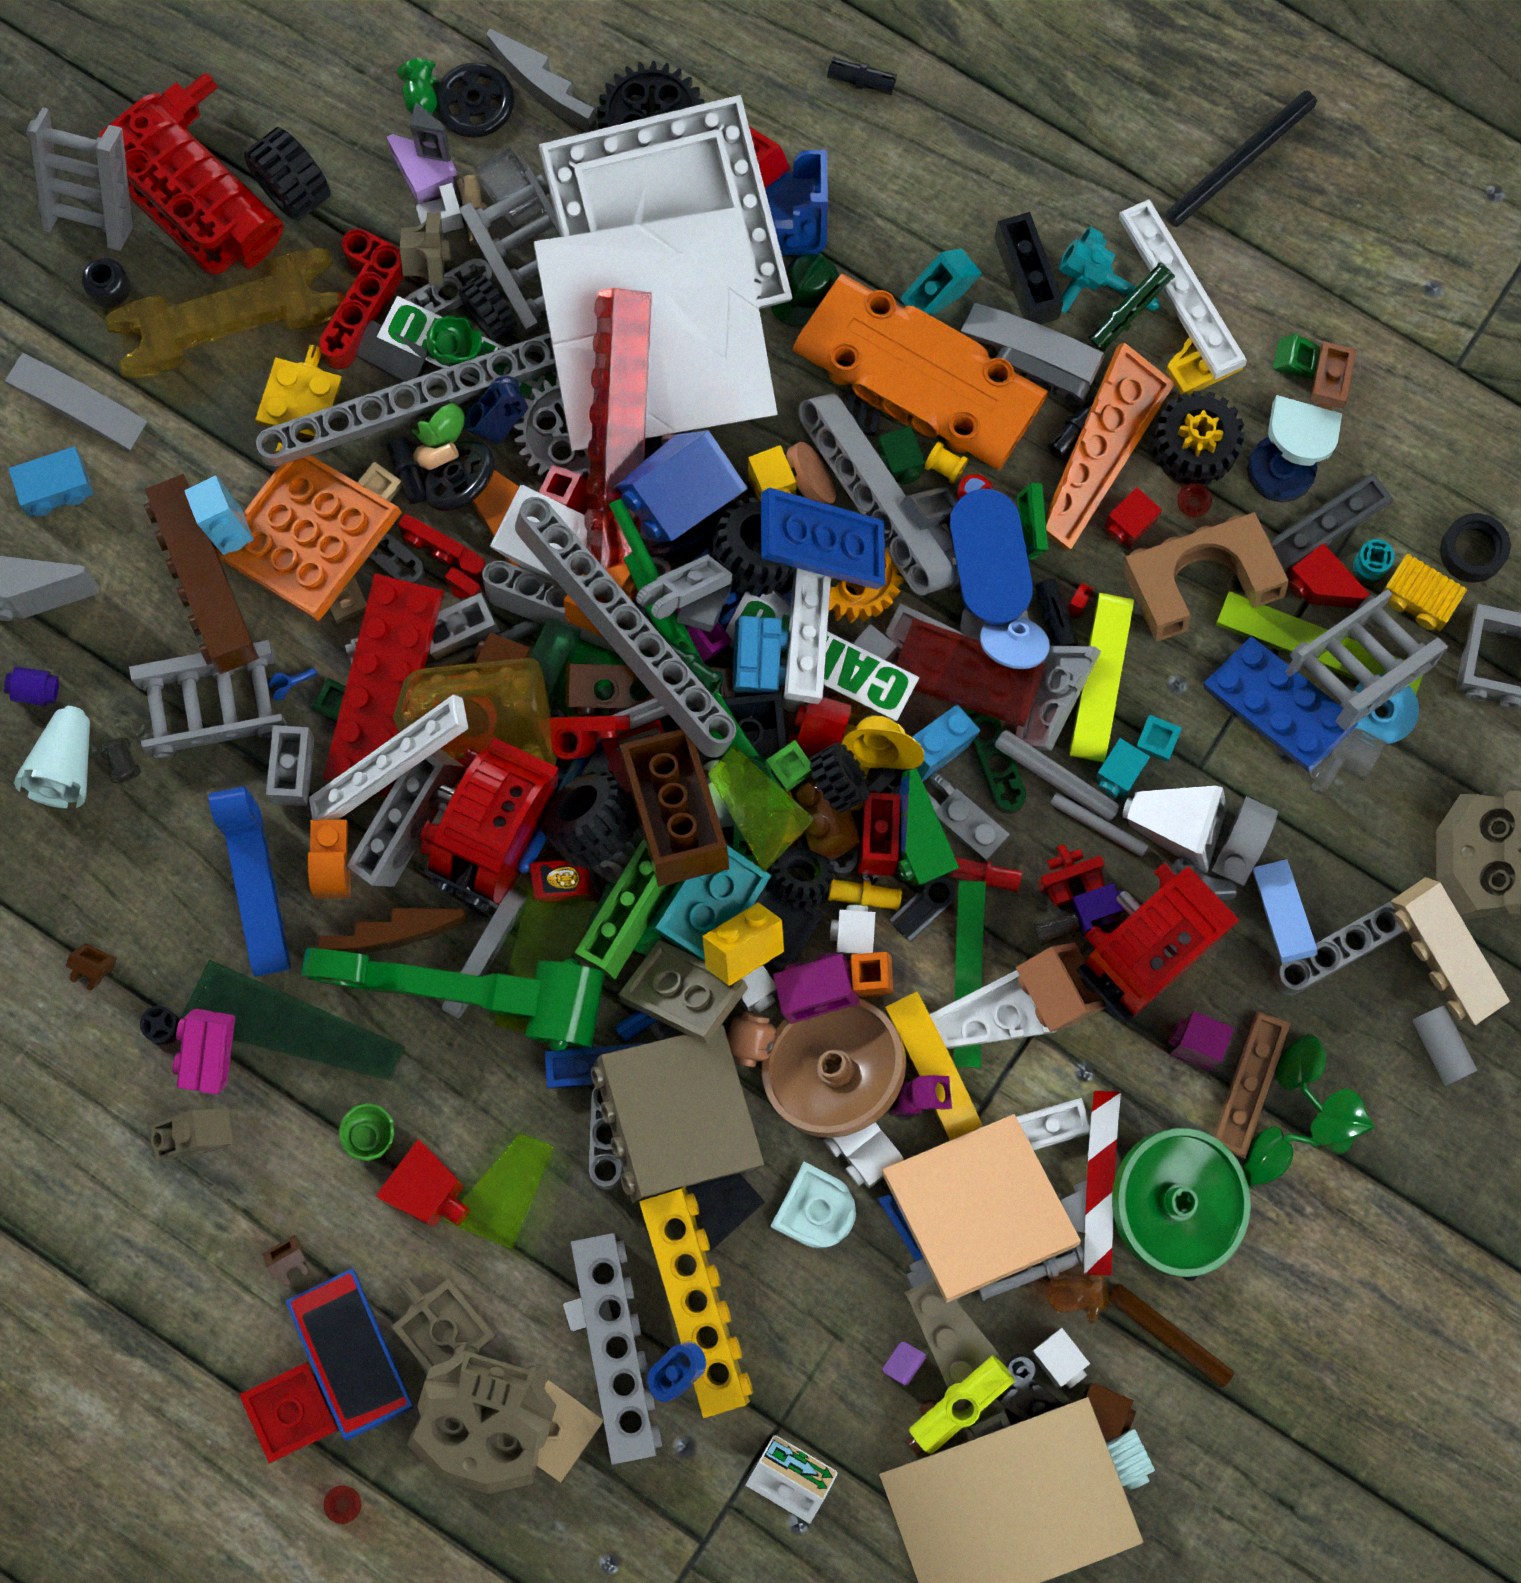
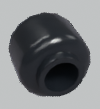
M97 258L92 260L82 273L84 290L95 305L103 308L116 307L121 305L130 293L128 276L123 266L116 260Z

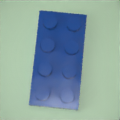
M768 488L761 492V558L877 590L885 586L884 520Z
M1251 636L1203 683L1204 690L1310 773L1358 725V722L1346 731L1341 728L1335 721L1343 708L1298 672L1289 677L1285 673L1289 665Z

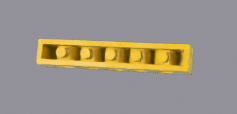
M685 1187L639 1201L681 1343L688 1341L696 1343L705 1355V1371L693 1383L703 1418L746 1406L750 1402L748 1395L753 1394L752 1384L748 1373L742 1374L737 1359L742 1358L740 1344L736 1336H730L727 1323L732 1321L727 1302L719 1300L716 1287L721 1286L720 1277L715 1264L709 1266L705 1251L710 1250V1245L704 1228L699 1230L696 1223L695 1215L699 1214V1207L694 1193L688 1194ZM673 1218L680 1219L685 1224L686 1232L681 1239H674L668 1232V1224ZM683 1254L691 1255L696 1261L697 1267L692 1275H686L679 1269L678 1262ZM694 1290L703 1292L707 1297V1306L702 1311L693 1309L689 1303V1296ZM709 1326L716 1330L718 1341L715 1346L709 1347L701 1342L700 1331L703 1327ZM713 1363H722L727 1367L729 1377L726 1382L720 1383L712 1378L710 1369Z

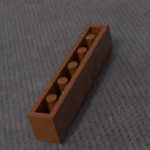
M181 474L146 488L145 492L149 503L144 504L151 523L158 522L160 530L156 531L155 535L162 551L168 550L171 558L166 560V564L173 579L179 578L182 586L176 589L185 608L190 606L193 615L188 616L195 636L202 635L205 642L199 645L206 664L213 663L221 675L259 659V656L215 546L195 520L184 490L190 488V485L185 475Z

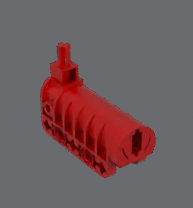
M203 73L185 89L176 82L163 92L162 95L160 93H152L143 97L109 125L120 127L123 130L130 199L205 272L215 275L226 271L237 260L247 270L260 263L278 243L284 225L278 216L188 131L187 127L201 116L198 104L218 89L213 78L209 74ZM105 127V128L100 132V134H99L98 137H101V138H102V136H103V134L105 133L107 127ZM137 189H138L145 197H140L139 195H137V194H136ZM182 233L190 240V242L182 239ZM203 249L209 250L213 255L219 254L221 261L217 263L212 260L208 263L207 253Z

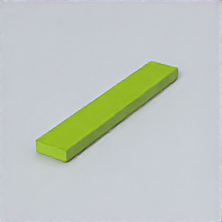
M1230 591L1226 596L1215 626L1248 639L1252 636L1261 644L1289 655L1302 642L1305 641L1309 644L1328 631L1325 628L1266 605L1252 608L1248 598ZM1347 637L1340 642L1373 675L1385 674L1386 669L1357 641ZM1329 651L1317 658L1330 671L1360 682ZM1423 675L1409 685L1415 695Z

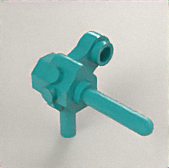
M1092 226L1086 229L1080 240L1076 238L1070 243L1060 260L1059 270L1072 278L1061 295L1063 300L1061 312L1067 313L1082 288L1088 287L1094 291L1099 286L1104 287L1107 285L1126 297L1136 288L1135 285L1113 273L1114 269L1111 268L1116 254L1105 248L1107 239L1103 238L1102 232ZM1154 298L1145 308L1150 311H1156L1160 307V302L1157 298Z

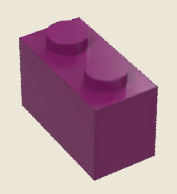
M823 954L815 962L808 964L793 963L785 966L783 971L773 974L782 1014L791 1024L860 1004L858 994L853 991L851 964L843 954Z
M1193 1011L1186 1019L1181 1017L1179 1023L1174 1025L1168 1043L1173 1045L1170 1055L1211 1071L1222 1061L1234 1027Z

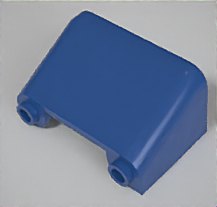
M807 150L795 157L793 172H786L765 189L782 255L818 254L823 251L827 243V150Z

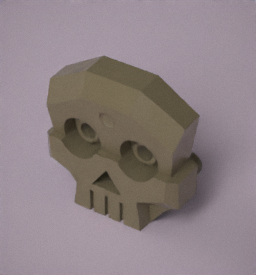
M1508 791L1504 798L1479 794H1460L1436 830V879L1442 884L1463 920L1508 912L1512 919H1521V791ZM1497 824H1504L1506 826V830L1502 834H1495L1493 829ZM1498 876L1506 878V883L1502 887H1496L1493 884Z
M467 1342L459 1343L455 1347L453 1357L450 1360L430 1367L417 1406L421 1416L410 1436L407 1446L438 1479L479 1492L491 1494L533 1484L537 1472L539 1449L545 1445L556 1409V1404L545 1391V1385L549 1379L548 1370L542 1366L540 1373L537 1374L538 1364L531 1365L527 1369L478 1355V1351L473 1344H470L468 1351H464ZM449 1418H455L459 1422H452ZM503 1434H508L513 1439H507L503 1436Z

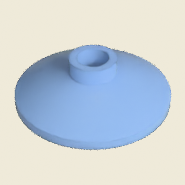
M1019 617L1016 621L1006 625L996 626L985 623L980 633V643L985 653L995 662L1009 668L1028 669L1035 667L1046 659L1050 648L1049 639L1043 629L1024 617Z

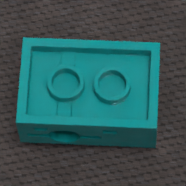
M727 846L728 870L673 883L647 926L682 951L705 961L703 935L753 906L772 876L729 846Z

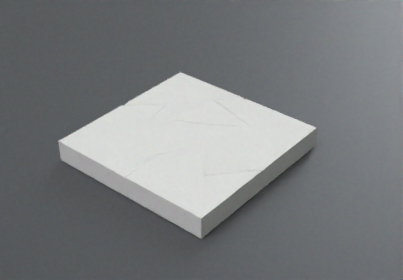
M741 95L539 144V152L561 237L741 206L759 309L789 302L793 299Z
M741 206L534 241V250L571 452L778 415Z

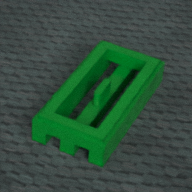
M1030 483L1016 495L1024 541L1027 545L1028 560H1035L1037 556L1042 555V552L1048 550L1042 483Z

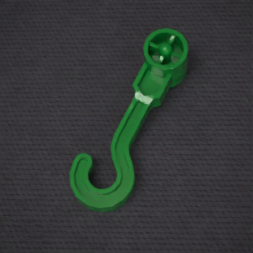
M319 948L305 949L300 975L302 978L351 989L405 994L476 1005L489 1013L527 1019L524 1037L548 1043L549 1047L554 1051L565 1050L567 1046L577 1048H592L605 972L581 966L576 959L568 958L563 962L537 961L534 979L494 973L486 976H475L404 964L369 962L370 957L362 954Z

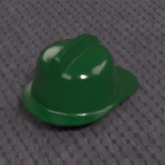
M821 253L819 255L805 254L799 256L785 269L793 299L789 302L771 306L774 315L782 323L790 326L806 325L839 277L835 265Z

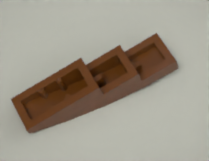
M392 908L391 922H355V936L319 935L318 948L356 954L399 948L433 938L467 923V914L464 909Z

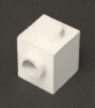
M848 905L846 910H839L838 920L831 919L830 941H837V954H843L846 959H851V954L873 953L876 912H868V907L862 905Z

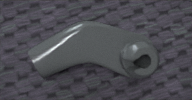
M1184 856L1179 857L1172 865L1171 869L1177 875L1187 866L1191 867L1221 900L1235 899L1236 887L1234 881L1208 877L1193 865L1192 860Z

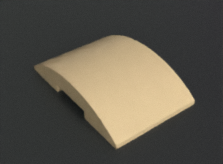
M1089 1397L879 1474L918 1583H1041L1144 1543Z

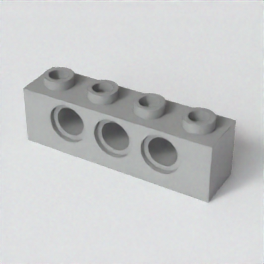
M438 749L401 775L352 855L347 867L372 886L394 887L421 842L420 835L427 821L432 823L439 812L438 806L443 798L438 796V790H441L440 787L442 785L453 788L465 767L443 750Z

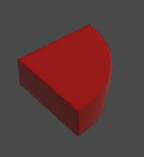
M1083 582L1081 583L1068 607L1071 616L1075 618L1081 616L1094 592L1093 587Z

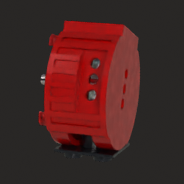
M494 737L490 745L486 746L481 752L473 747L467 750L464 755L467 758L464 766H466L465 774L456 790L442 785L440 787L441 790H438V796L443 798L439 803L438 810L444 813L440 824L434 825L427 821L420 835V839L424 841L421 853L430 856L428 863L429 871L426 869L423 871L432 877L429 884L452 896H455L458 890L464 893L463 900L484 911H487L489 906L498 909V905L519 878L521 872L517 868V863L539 825L541 817L545 813L546 805L551 802L552 797L557 792L559 767Z
M1163 863L1153 872L1160 879V889L1140 906L1128 892L1120 893L1116 900L1130 916L1112 933H1104L1100 927L1094 926L1084 936L1094 946L1095 950L1076 971L1081 975L1080 979L1084 986L1091 992L1097 993L1106 1002L1105 1007L1114 1018L1121 1019L1125 1024L1148 1007L1240 922L1236 915L1189 866L1177 875L1168 864Z

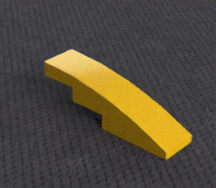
M918 991L886 1006L885 1011L900 1034L905 1053L917 1077L925 1075L949 1076L952 1109H933L949 1141L982 1127L983 1125ZM937 1083L935 1088L936 1096L943 1103L945 1100V1090L940 1083Z

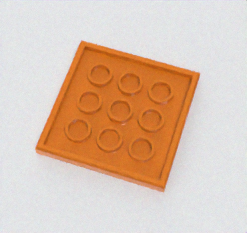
M309 455L280 465L243 512L254 540L245 544L241 549L225 555L217 547L215 549L222 563L319 622L401 515L402 511L398 506Z

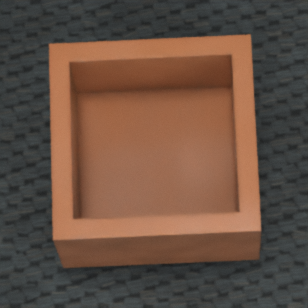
M1075 942L1052 946L1015 967L1020 975L1018 976L1020 987L1027 995L1031 996L1037 1007L1035 1013L1038 1020L1044 1027H1048L1050 1032L1074 1026L1106 1008V1002L1097 993L1091 992L1084 986L1080 979L1081 975L1076 971L1078 967L1085 963V959Z

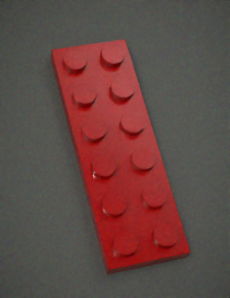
M374 573L323 775L324 780H334L411 725L444 594L443 590ZM396 780L376 794L388 796Z

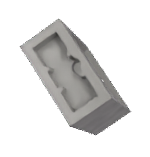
M1477 604L1469 614L1455 692L1465 694V697L1469 700L1485 701L1490 699L1499 701L1502 707L1519 709L1521 708L1520 686L1475 677L1474 672L1482 630L1521 638V613Z

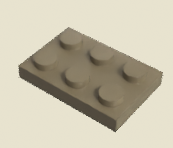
M658 940L618 996L622 1003L708 1044L748 987L743 979L728 986L706 969L705 961Z

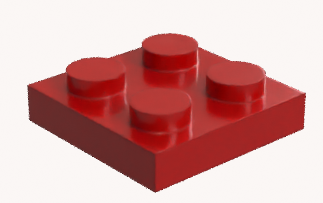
M305 1362L239 1394L269 1464L339 1431L309 1362Z

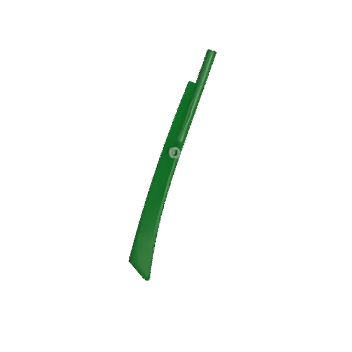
M618 499L609 506L632 550V553L625 556L624 560L639 592L643 587L656 581L660 575L623 500ZM654 604L646 606L656 629L688 654L697 653L699 655L685 625L677 622L679 615L677 609L670 616L659 620L651 613ZM718 690L713 697L736 725L735 736L722 756L731 768L735 779H737V770L742 761L747 757L759 755L740 728ZM710 731L712 737L723 740L722 735L718 732ZM751 765L749 771H745V774L751 775V787L749 790L743 788V792L756 791L757 779L759 776H764L762 772L757 771L756 765ZM771 773L769 808L790 810L792 807L794 809L796 807L795 802ZM748 799L752 807L762 808L757 800Z

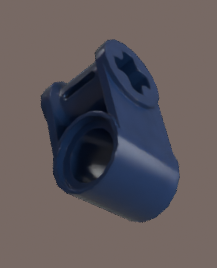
M511 376L496 378L479 400L467 411L464 422L465 429L491 443L498 444L502 442L510 429L527 411V403L524 397L519 394L520 386L518 381Z

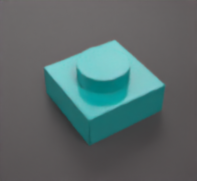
M1149 714L1136 748L1145 754L1168 763L1182 727Z

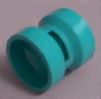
M1381 539L1367 541L1353 562V570L1356 576L1365 582L1381 580L1395 559L1392 546Z

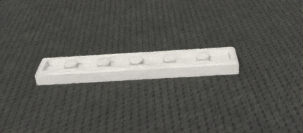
M1150 199L1119 212L1120 222L1150 272L1160 262L1175 275V278L1162 289V292L1215 380L1246 366L1247 359Z
M453 694L311 795L309 802L312 820H339L466 731L468 723L463 698Z

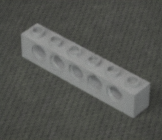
M611 1233L571 1241L611 1464L616 1465L657 1456L656 1448L662 1447L659 1425L651 1426L649 1411L655 1410V1403L649 1388L644 1389L642 1373L648 1372L645 1351H637L635 1341L636 1336H641L638 1314H630L628 1300L635 1298L631 1277L624 1278L621 1263L628 1262L624 1240L617 1241L616 1235ZM603 1264L611 1266L614 1270L612 1281L605 1285L596 1283L593 1277L595 1269ZM607 1301H615L621 1307L620 1316L614 1321H605L600 1315V1309ZM616 1337L625 1339L628 1344L627 1353L618 1359L610 1357L607 1352L609 1341ZM622 1374L632 1376L635 1381L634 1390L626 1396L618 1395L614 1389L615 1379ZM629 1411L637 1412L642 1419V1425L635 1433H627L621 1427V1418Z

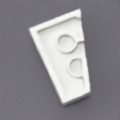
M1017 970L930 1014L947 1049L1050 1034L1056 1031L1050 1032L1048 1027H1044L1038 1020L1035 1013L1037 1007L1031 996L1027 995L1020 987L1018 982V976L1020 975Z

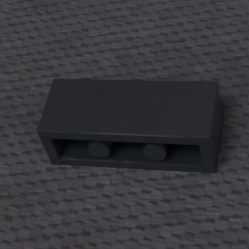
M1027 212L998 221L994 239L1023 318L1038 324L1059 319L1063 300L1031 213Z

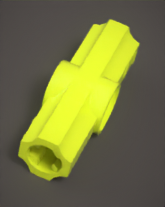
M992 1355L961 1383H955L950 1386L944 1398L909 1428L910 1433L920 1447L932 1455L963 1427H969L974 1424L979 1418L980 1412L1015 1382L1014 1377L1007 1367ZM960 1399H966L971 1402L970 1407L963 1411L956 1410L952 1406Z

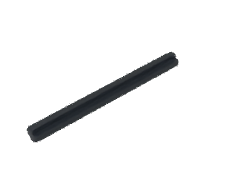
M1308 90L1303 91L1166 211L1165 219L1173 227L1180 226L1308 114L1317 103L1316 97Z

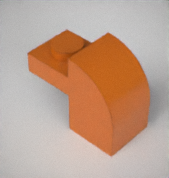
M311 820L308 878L310 891L315 899L351 898V869L347 867L350 861L348 859L349 823L347 820Z
M888 952L851 954V960H848L852 968L853 991L858 994V997L870 999L888 996L893 993L892 956Z

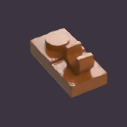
M1323 341L1310 401L1318 402L1317 407L1332 410L1333 406L1344 409L1357 349Z

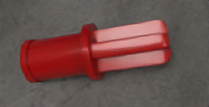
M955 857L959 868L951 871L950 877L964 881H985L987 886L1018 892L1022 876L1021 870L1017 871L991 865L989 860L986 864Z

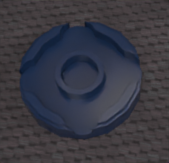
M1269 437L1257 444L1249 457L1247 466L1249 481L1256 492L1268 500L1280 503L1295 501L1305 495L1314 483L1318 469L1317 462L1311 466L1290 462L1282 456L1283 452L1278 449L1274 442L1271 443Z

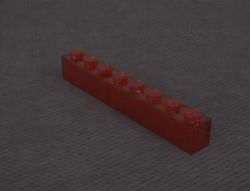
M620 288L598 291V297L594 305V312L597 317V332L593 338L595 368L591 374V385L594 388L593 404L589 411V419L592 423V437L588 444L590 474L586 480V491L589 495L588 510L584 517V525L587 530V543L585 547L604 569L626 564L624 557L632 553L609 505L618 499H622L623 494L616 485L644 462L652 293ZM626 506L639 534H641V520L635 512Z

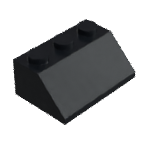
M781 693L724 699L740 728L760 757L766 760L786 747ZM687 704L691 711L698 712L694 705ZM676 723V729L680 730L681 728ZM697 748L702 767L710 761H725L722 755L719 757H709Z

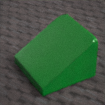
M1297 334L1280 338L1273 369L1312 379L1315 375L1321 347Z

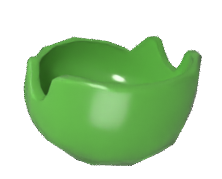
M455 402L441 407L429 422H418L419 429L413 428L411 431L425 446L438 448L449 442L454 443L464 429L465 415L463 410Z
M370 1103L354 1106L345 1114L339 1127L341 1148L352 1159L364 1162L381 1158L391 1147L394 1139V1121L382 1106Z

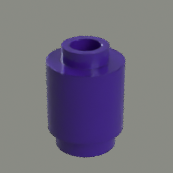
M15 667L13 673H7L4 692L5 694H10V701L46 706L47 703L55 704L58 697L59 676L51 675L50 671Z

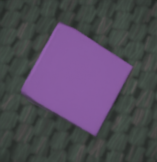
M901 1342L882 1371L902 1387L907 1386L926 1359V1354L906 1342Z

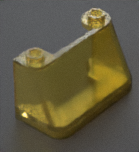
M520 658L425 668L412 672L404 680L393 716L399 733L454 694L463 698L468 729L440 749L456 761L458 758H466L464 755L470 747L481 752L486 746L490 745L495 737L555 766L557 755L552 750L549 722L551 714L544 675L537 660L533 658Z

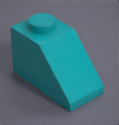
M962 248L941 252L900 299L905 306H914L933 317L962 297L982 275V272Z

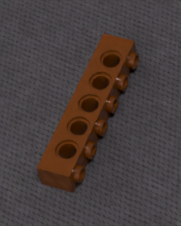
M566 664L565 706L574 707V714H595V708H609V715H614L655 697L648 689L645 697L639 701L634 700L630 696L629 688L631 684L640 679L628 665ZM709 667L712 671H719L724 675V681L719 688L723 699L735 698V692H732L733 668ZM663 677L667 683L675 681L670 677ZM602 679L607 680L612 688L610 696L604 700L598 699L594 694L595 684ZM779 686V690L776 693H781V686ZM751 693V696H754V695H764V694H754V693Z

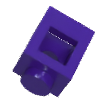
M1114 883L1073 897L1070 906L1082 937L1093 928V925L1103 929L1117 923L1116 917L1126 912L1116 900L1117 896L1123 891L1117 892Z

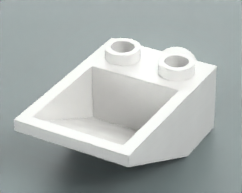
M520 485L490 545L492 549L526 570L555 580L515 531V523L521 504L530 497H539L547 501L604 569L619 566L610 562V559L621 537L597 521L524 485ZM527 517L532 522H540L535 517ZM550 543V546L555 549H563L559 544ZM572 570L578 576L584 574L580 570Z

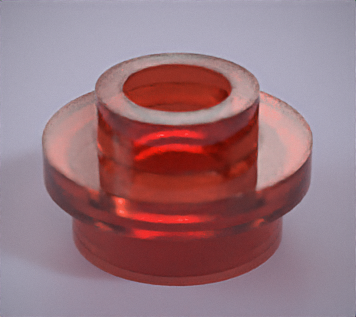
M1191 483L1180 490L1177 497V505L1186 516L1193 518L1201 517L1209 511L1212 505V496L1205 486ZM1196 497L1200 501V505L1192 506L1188 502V498Z
M341 1485L332 1488L327 1493L323 1506L326 1516L331 1521L338 1524H346L353 1521L359 1515L362 1502L359 1493L354 1488ZM341 1497L347 1498L350 1503L348 1510L345 1512L337 1509L336 1504Z

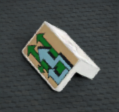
M774 1435L745 1486L810 1524L838 1473L821 1461Z

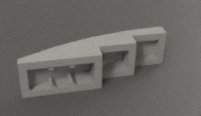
M492 29L488 30L489 50L512 78L532 97L562 119L585 132L592 131L596 124L595 108L573 98L572 83L550 72L549 58Z
M974 303L961 329V333L972 340L994 346L997 353L1004 346L1017 349L1074 375L1089 385L1092 384L1105 357L1103 352L1067 335L1030 320L978 303Z
M23 352L4 383L63 419L67 417L94 435L100 434L127 452L130 451L147 423L145 419L115 401Z

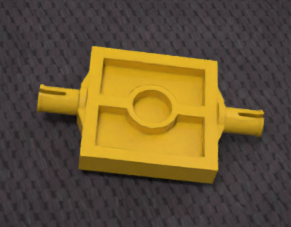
M309 345L304 363H294L275 357L255 419L256 424L270 428L335 405L342 383V376L325 372L317 367L322 353L319 346L315 350V345ZM305 429L300 431L296 438L313 440L315 433ZM278 442L275 453H278L282 449V444L280 442Z

